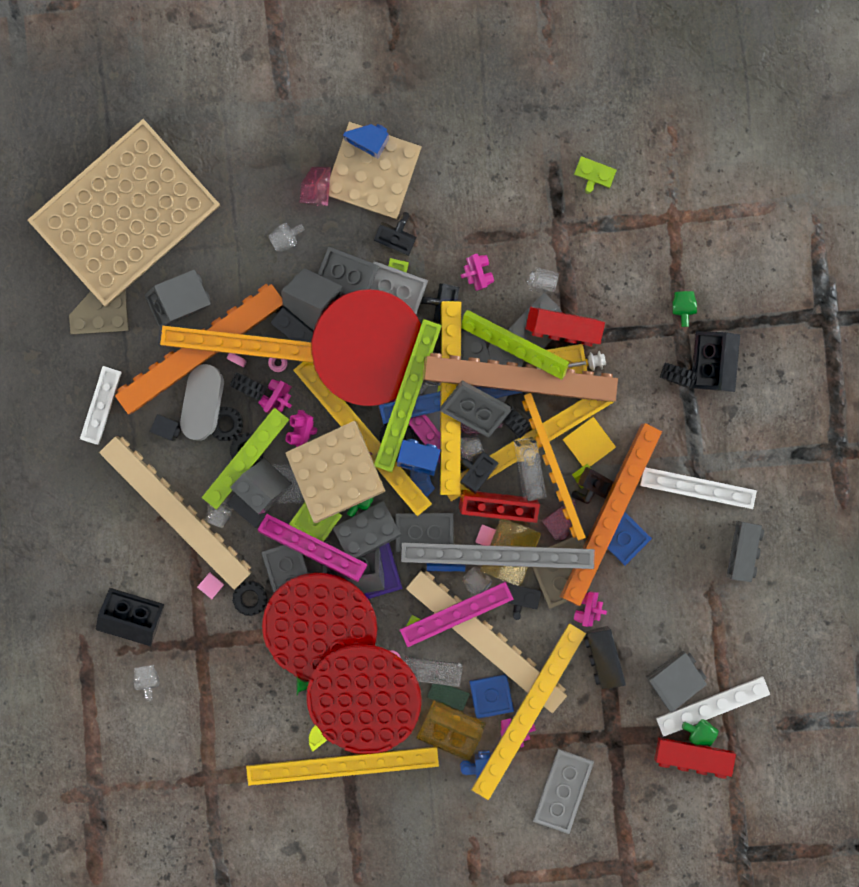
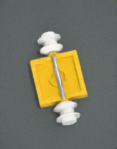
M582 344L547 350L569 362L567 369H573L577 374L587 371L588 364L592 371L598 366L603 370V366L606 365L605 355L601 354L600 351L594 356L590 352L588 359H585Z

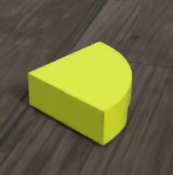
M314 725L309 734V746L312 751L327 741L321 735L322 732L316 725Z

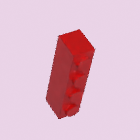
M530 307L525 329L531 331L533 336L543 338L545 334L549 335V339L558 341L561 337L565 338L566 342L575 344L578 340L581 341L582 345L592 347L593 343L601 344L605 322L594 318Z
M461 490L459 510L462 515L534 523L538 521L540 503L537 498L477 492L474 494L469 490Z
M658 737L654 760L656 763H659L658 766L670 768V765L677 766V769L688 772L689 769H693L698 774L707 775L709 772L714 773L715 777L726 779V776L732 777L736 753L730 750Z

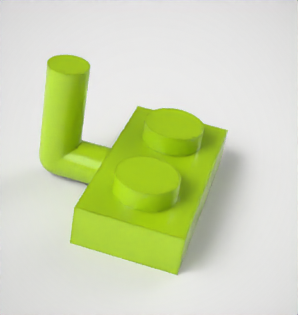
M581 156L574 175L588 180L585 193L590 194L594 190L595 183L610 188L617 170Z

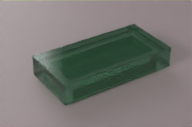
M434 679L427 698L463 712L470 693Z

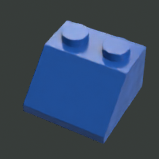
M370 124L346 131L343 134L346 142L379 159L389 141L387 129L379 124L376 126Z

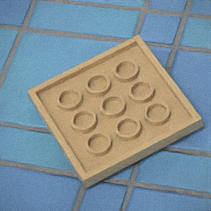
M349 122L346 131L363 126ZM389 135V141L379 159L346 142L343 138L324 195L397 220L422 146Z
M356 421L286 452L314 523H318L385 492Z

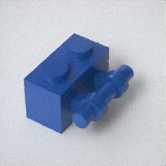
M413 439L403 440L397 460V467L434 476L441 449H437V446L432 444H426V446L418 444L419 442Z
M480 750L478 754H474L475 763L463 760L460 763L462 774H476V779H478L492 755L490 750Z

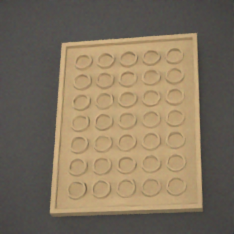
M142 119L32 215L28 221L106 307L221 205L149 124Z

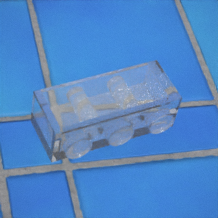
M537 267L535 271H531L527 281V285L530 286L529 290L552 296L556 289L559 273Z
M533 437L514 441L523 495L527 501L546 498L537 442Z
M405 656L404 662L410 667L418 682L460 687L462 663Z

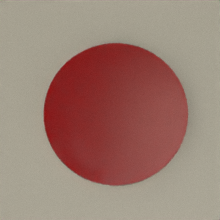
M372 289L347 293L334 300L323 311L315 325L311 339V355L314 369L324 386L344 401L363 406H374L390 402L397 398L421 328V323L414 311L393 294Z
M327 573L303 574L285 582L271 596L264 611L262 621L263 638L273 659L283 669L294 674L295 677L298 676V678L306 681L310 680L317 665L331 652L355 644L375 646L377 640V619L368 598L351 582Z
M368 644L349 645L328 654L312 673L306 695L309 715L313 724L322 732L321 735L333 745L336 744L344 748L345 751L356 754L382 753L402 743L416 726L422 705L419 683L410 667L389 650Z

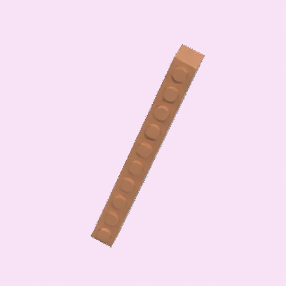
M430 353V356L425 357L422 379L423 381L457 385L463 380L475 387L605 402L616 401L618 378H613V374L601 373V376H595L594 372L582 371V374H577L575 370L567 369L564 378L561 380L542 369H537L536 366L526 364L525 367H518V363L514 362L500 365L499 361L488 360L487 363L480 362L479 358H468V361L461 360L460 356L449 355V358H442V354Z

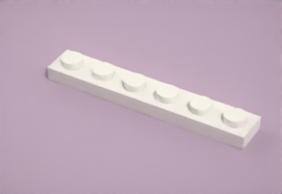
M646 467L640 481V486L749 509H753L757 490Z
M761 676L679 708L672 713L669 712L659 716L656 720L664 737L682 730L683 722L695 725L701 719L707 720L766 697L770 695L764 677Z

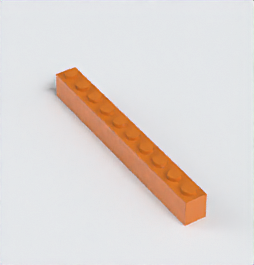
M265 284L258 289L259 293L254 297L250 295L242 301L243 305L239 308L234 306L228 310L226 317L223 319L219 317L211 323L212 327L206 331L243 335L283 307L282 297L272 284L269 286ZM181 348L177 352L171 351L164 356L165 360L159 364L157 361L148 368L150 371L146 374L140 373L135 376L132 384L121 386L117 390L118 394L115 397L127 414L131 415L218 352Z
M646 423L640 425L582 548L595 549L594 569L573 568L560 595L561 598L575 605H581L662 431Z

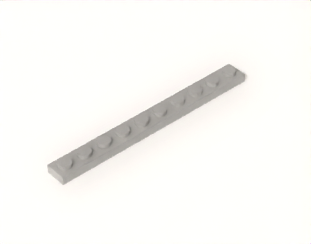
M402 543L401 562L594 569L595 549Z

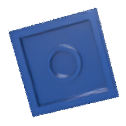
M624 512L607 549L625 566L652 538Z
M506 674L469 681L476 719L514 712Z

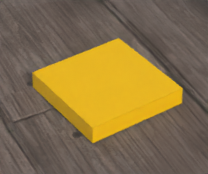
M594 417L562 439L582 467L586 464L592 466L616 448Z

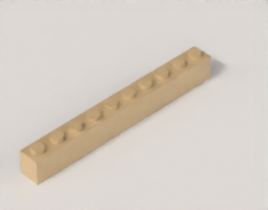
M115 436L99 453L235 590L252 573L250 571L251 566L244 559L240 561L236 557L238 553L231 546L227 547L223 543L224 539L217 532L214 534L209 529L211 526L205 519L200 520L196 516L197 511L191 505L187 507L182 502L184 498L177 491L173 493L169 487L171 485L163 477L160 479L156 475L157 471L152 465H146L142 461L144 458L138 451L135 450L133 452L128 447L130 443L124 437L119 438Z
M420 570L406 587L411 594L434 613L462 601L456 595L452 597L448 593L449 589L444 584L440 583L438 585L434 582L433 579L435 577L427 570L425 572ZM476 616L452 627V629L527 693L529 692L540 673L535 668L537 664L529 657L527 659L522 657V651L515 645L512 647L506 643L508 639L500 632L495 634L492 631V625L486 620L481 622ZM557 682L544 705L551 713L567 697L566 689Z

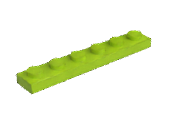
M469 310L464 313L461 324L462 329L561 380L564 378L569 365L567 360Z
M274 408L202 498L217 510L233 491L230 487L244 472L254 465L290 419Z

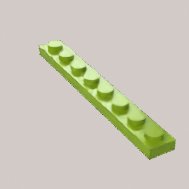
M423 319L374 463L375 467L389 472L393 471L423 383L425 357L433 353L442 325Z

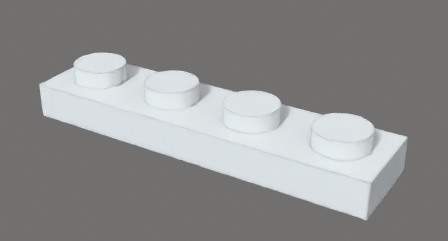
M105 366L102 367L81 433V440L97 445L100 444L120 381L121 371Z

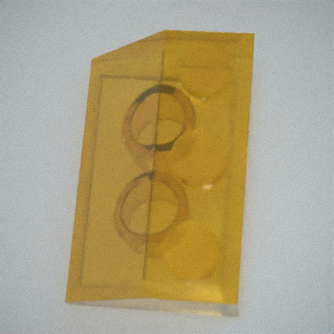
M500 519L490 546L536 547L541 533L511 520ZM482 565L480 571L521 586L528 567Z
M433 700L416 738L469 761L480 742L486 723Z

